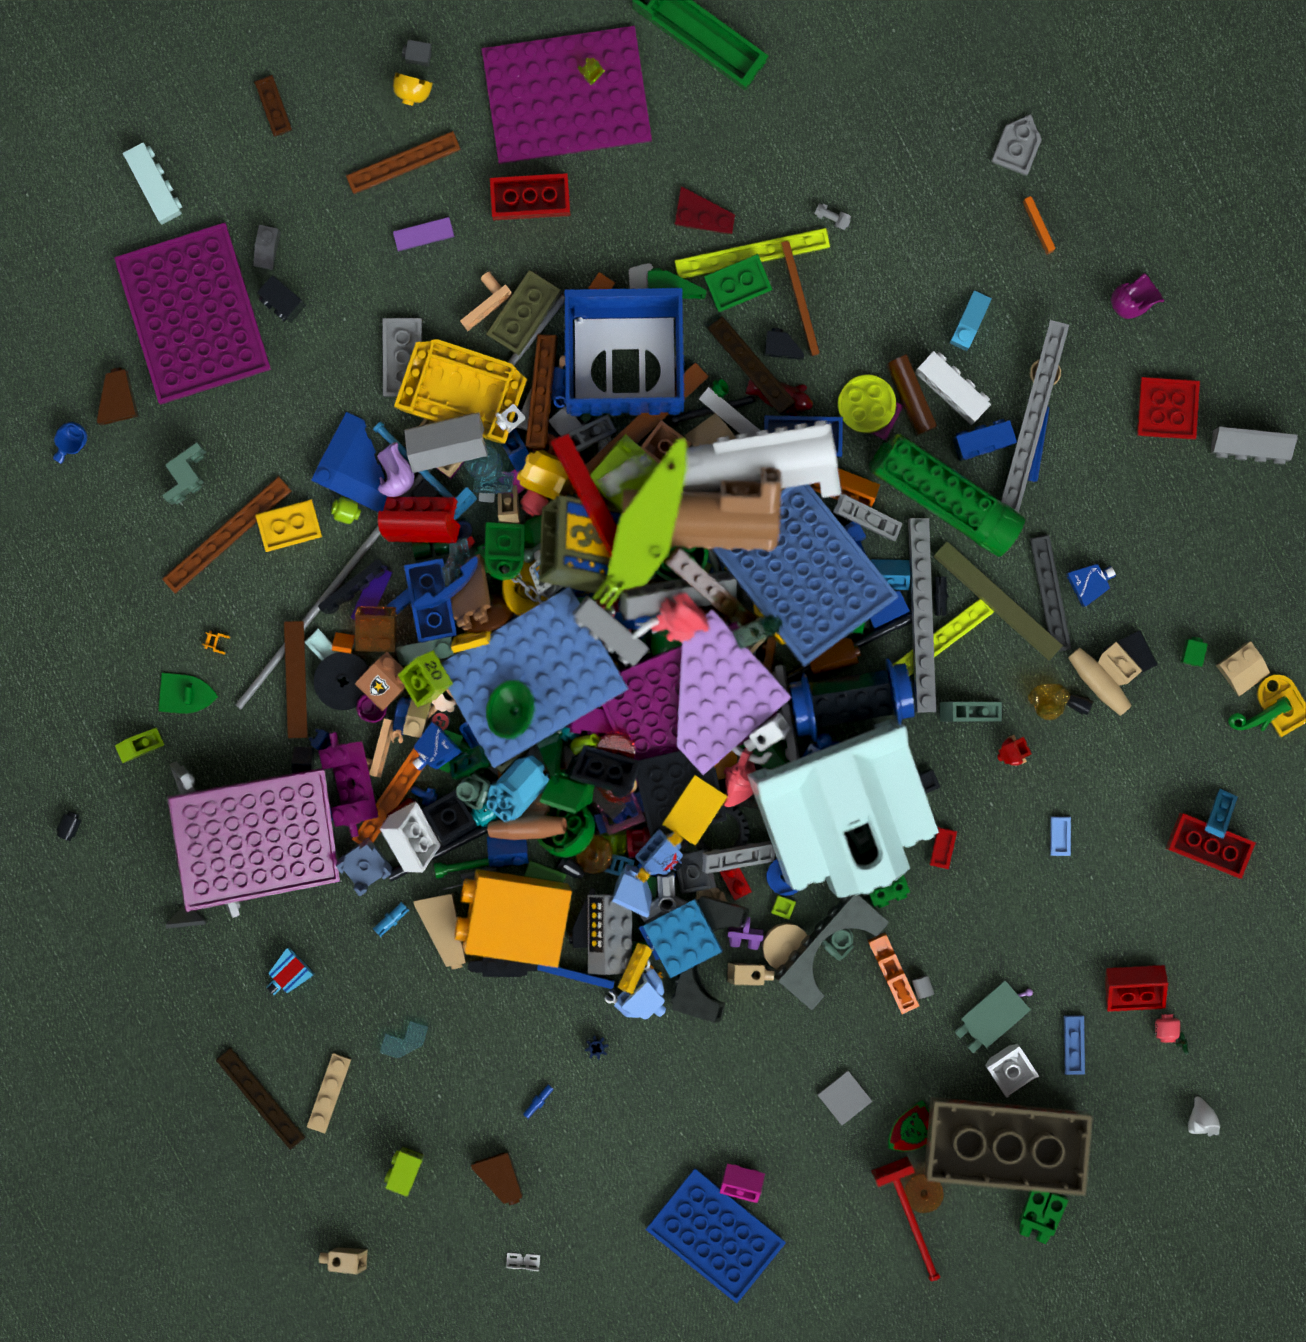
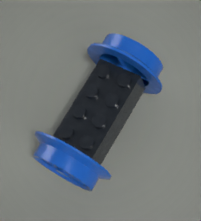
M886 658V670L811 682L809 685L806 673L803 672L800 681L789 683L797 736L810 735L814 742H817L816 728L893 714L895 721L901 724L903 719L915 716L907 666L905 663L893 665L889 658Z

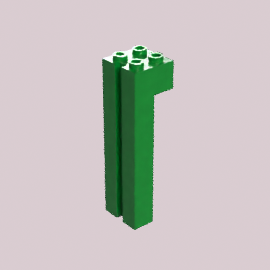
M632 0L634 11L745 91L768 61L769 56L693 0Z

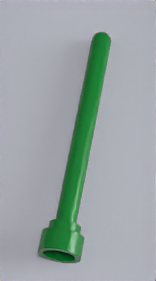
M488 858L446 865V863L442 864V862L434 863L436 879L443 878L449 872L489 866Z

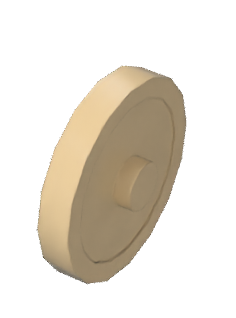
M782 923L774 926L763 939L762 950L764 958L770 966L777 970L781 965H785L789 960V955L794 950L799 949L803 939L808 935L795 924Z

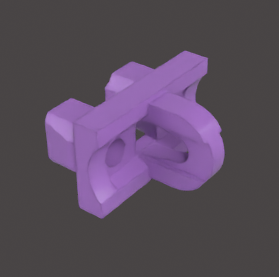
M747 917L744 928L728 927L730 946L740 947L741 939L749 940L748 948L758 950L760 941H763V930L751 929L750 917Z

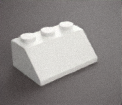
M413 802L389 815L380 828L404 872H423L441 846L417 802Z

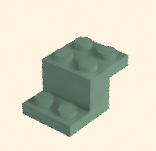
M195 443L165 464L178 485L163 494L165 500L172 505L174 503L176 505L180 504L186 499L185 496L188 493L192 492L193 494L202 488L201 484L204 481L191 464L192 462L198 463L201 461L206 453L204 447L199 443Z

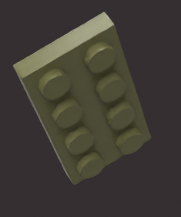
M529 270L486 335L519 356L562 291Z

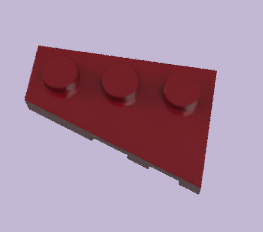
M681 186L675 226L732 235L735 214Z

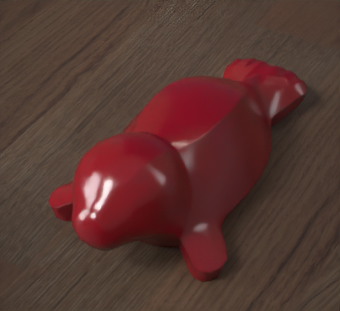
M749 380L746 394L758 395L767 405L773 407L753 382ZM779 382L796 403L786 411L789 416H797V412H803L812 408L813 401L804 393L807 389L806 385L802 384L793 387Z

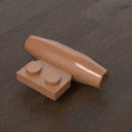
M541 793L520 817L508 822H504L501 819L490 822L488 824V834L490 838L507 840L541 839L566 833L567 822L564 817L547 816V813L550 812V806L540 803V798L543 794Z

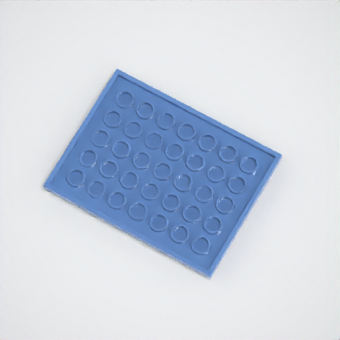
M809 484L786 487L781 491L780 532L777 548H774L772 551H765L763 549L744 550L743 548L727 550L720 547L712 549L803 666L810 663L898 598L897 593Z
M566 588L492 632L489 644L461 651L441 663L453 683L448 689L480 746L484 748L485 754L493 768L498 767L629 689L608 651L603 646L604 644L601 639H594L589 634L590 630L586 626L581 628L573 621L575 617L572 613L579 606L580 602L571 588ZM509 680L520 681L526 684L533 694L535 701L533 719L526 731L520 736L513 739H503L492 733L487 724V703L492 692L501 683Z

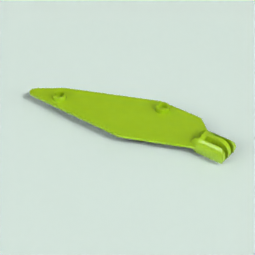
M684 439L676 441L620 517L607 578L593 596L597 600L608 585V589L599 600V603L604 604L611 593L615 591L605 606L608 609L622 590L645 585L669 553L687 472L686 441ZM669 463H674L675 467L673 469H668L667 465Z

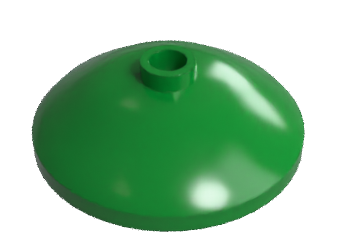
M516 680L505 681L495 688L486 707V720L492 733L503 739H513L526 731L533 719L535 701L530 688Z

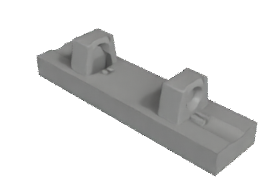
M844 494L839 496L838 503L834 509V513L891 541H896L902 526L901 522Z
M771 841L755 844L748 843L744 846L722 850L714 849L703 853L702 871L707 874L773 862L775 851Z

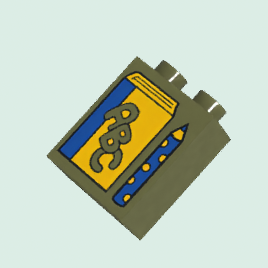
M558 496L542 508L539 582L595 594L607 578L611 558L581 500ZM607 507L618 528L620 517L623 513L619 509ZM607 585V587L604 589V591L601 593V595H603V594L605 593V591L608 589V587H609L608 585Z

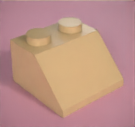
M716 413L685 435L686 439L692 443V447L700 446V444H713L720 437L729 436V440L737 439Z
M1246 642L1216 664V667L1238 696H1241L1270 674L1263 657L1252 642Z

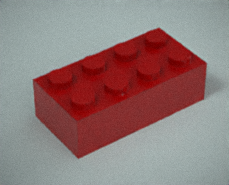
M568 173L490 178L493 221L571 216Z
M1179 813L1165 849L1242 879L1256 842L1226 831L1222 839L1205 831L1206 822L1184 813Z

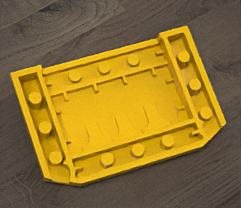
M439 339L416 342L394 407L433 422L479 412L485 429L482 435L483 438L506 444L509 432L506 429L502 430L498 426L496 414L498 412L502 414L512 404L518 408L527 378L511 363ZM510 412L507 415V420L510 423H513L515 412Z

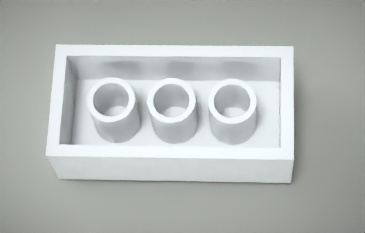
M933 351L918 367L915 374L972 425L991 405L988 402L990 399L983 392L979 394L974 389L976 386L969 379L964 380L960 376L961 372L955 366L950 367L946 363L947 359L940 352L936 354Z

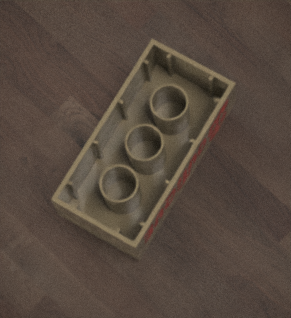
M931 1097L924 1176L927 1181L1086 1195L1092 1116L1087 1111Z

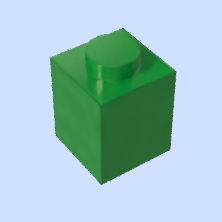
M1197 637L1186 640L1180 663L1202 667L1208 644L1203 643V639Z

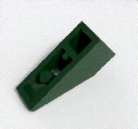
M561 729L537 743L554 784L559 783L563 746L560 737L563 735Z

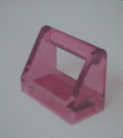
M634 792L624 798H617L598 806L609 835L646 821ZM634 801L639 815L610 826L605 811Z

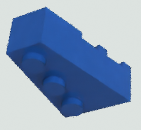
M1004 419L993 422L994 425L986 427L985 424L976 427L975 431L967 432L966 430L957 433L953 443L959 462L1015 445L1017 441L1010 420L1005 422Z

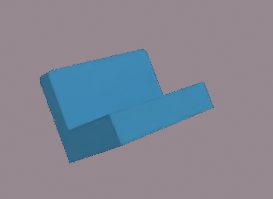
M871 559L872 564L894 590H909V560Z

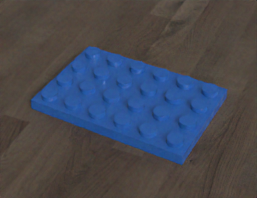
M696 1168L693 1169L646 1228L650 1234L735 1303L740 1301L786 1243V1241L732 1197L721 1194L720 1188Z

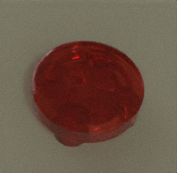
M610 732L603 735L596 747L597 749L634 759L636 753L635 745L630 739V735L625 732Z

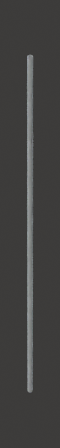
M560 295L521 354L518 356L514 353L508 363L515 366L537 338V335L542 332L565 303L563 295ZM419 473L414 479L411 489L401 495V497H410L425 478ZM378 525L302 620L304 621V630L320 611L318 605L337 590L381 533ZM285 643L235 704L238 708L242 709L283 658L285 655Z

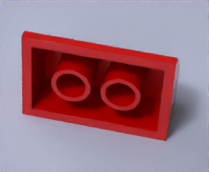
M1165 965L1106 968L1107 1012L1166 1009L1168 979Z

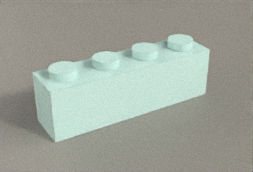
M141 143L124 152L123 155L158 221L164 224L181 215L180 208H182L178 197L174 198L171 191H173L169 180L165 181L162 177L164 171L160 163L156 164L152 157L155 154L151 146L147 147L144 143Z

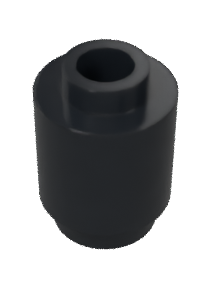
M69 811L68 814L63 813L57 827L58 832L56 836L71 841L72 837H75L82 821L79 819L80 815Z

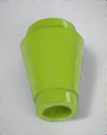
M596 734L576 737L570 744L571 750L577 755L582 751L584 745L594 748L599 744V738Z

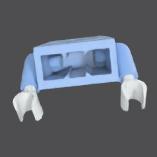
M650 959L647 961L648 966L644 968L647 973L642 972L633 994L623 991L618 996V993L611 989L609 993L613 995L614 999H611L608 995L605 996V1001L607 1003H614V1007L625 1017L648 1019L653 1013L660 1017L666 1011V1008L662 1005L665 1002L662 980L656 971L651 969Z

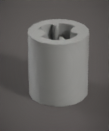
M928 975L912 980L918 999L934 995Z

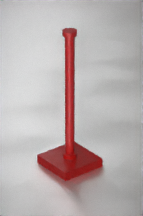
M908 1156L871 1170L878 1187L893 1182L930 1275L928 1276L929 1281L938 1280L940 1274L936 1272L900 1178L915 1173Z

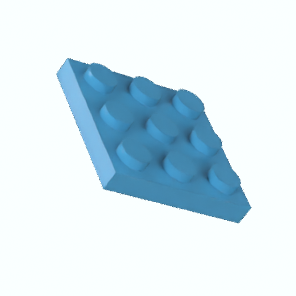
M696 899L643 926L670 978L723 951Z

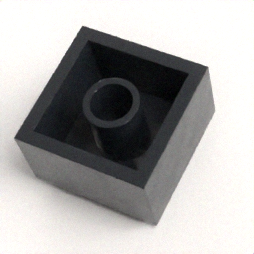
M273 275L257 292L260 295L259 300L269 310L273 307L275 309L274 313L283 322L288 320L291 323L306 306L298 296Z
M456 790L422 809L443 847L477 828L465 804L458 798Z

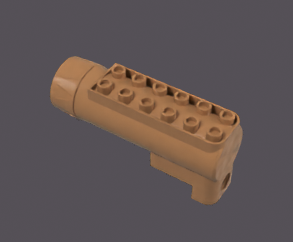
M761 467L760 482L721 481L720 493L682 491L670 548L674 546H683L685 548L703 547L705 549L720 547L727 550L743 548L744 550L763 549L765 551H772L774 548H777L780 532L781 471L776 468ZM641 489L623 490V513Z

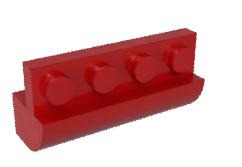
M387 497L384 510L378 512L379 531L388 542L456 543L460 524L453 518L458 500L454 497Z

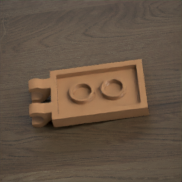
M480 554L476 555L478 565L473 576L451 598L453 618L457 620L458 627L463 626L464 631L471 628L469 618L471 615H474L475 620L479 619L481 624L487 622L486 609L491 607L484 559ZM474 557L446 568L448 585H451L463 576L460 572V567Z

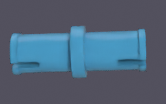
M400 902L389 914H385V918L373 927V930L382 937L393 925L396 926L398 924L397 921L410 910Z

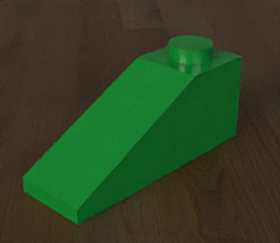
M653 268L647 272V289L682 288V299H705V289L669 271Z

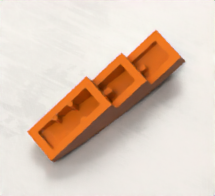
M884 932L877 937L867 940L901 1014L919 1007L886 933Z

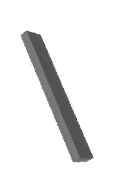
M1050 536L1030 538L1047 632L1063 645L1058 652L1070 650L1071 644Z

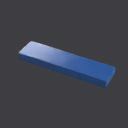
M538 965L537 967L539 971L613 989L615 982L614 980L560 966L557 968Z

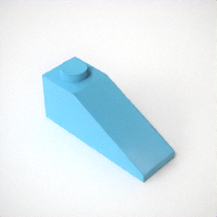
M974 290L949 342L950 344L965 351L969 349L992 298Z

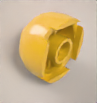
M395 73L393 89L396 96L403 99L402 103L413 106L414 102L421 103L429 97L433 85L431 82Z

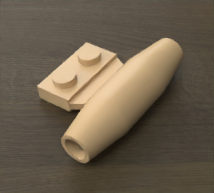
M1117 641L1101 654L1099 662L1080 647L1068 657L1081 679L1103 703L1121 716L1132 706L1120 685L1128 684L1142 672V669Z

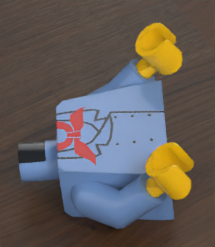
M658 829L635 856L643 866L635 877L644 883L650 875H657L658 873L667 875L671 869L679 870L682 866L680 859L683 857V854L680 852L682 837L676 831L667 837Z

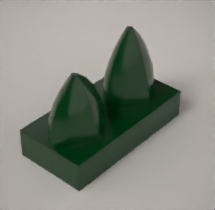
M480 745L449 761L452 778L455 780H459L466 775H472L475 770L481 767H491L490 761L485 756V750Z

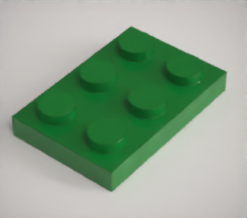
M758 253L704 276L718 312L772 290Z

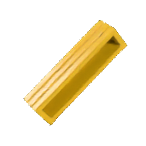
M637 943L618 985L619 989L630 994L634 993L653 951L651 948Z

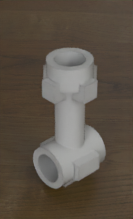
M818 204L814 213L820 219L824 216L835 221L834 226L845 230L851 222L850 215L842 211L838 215L828 210L825 204Z

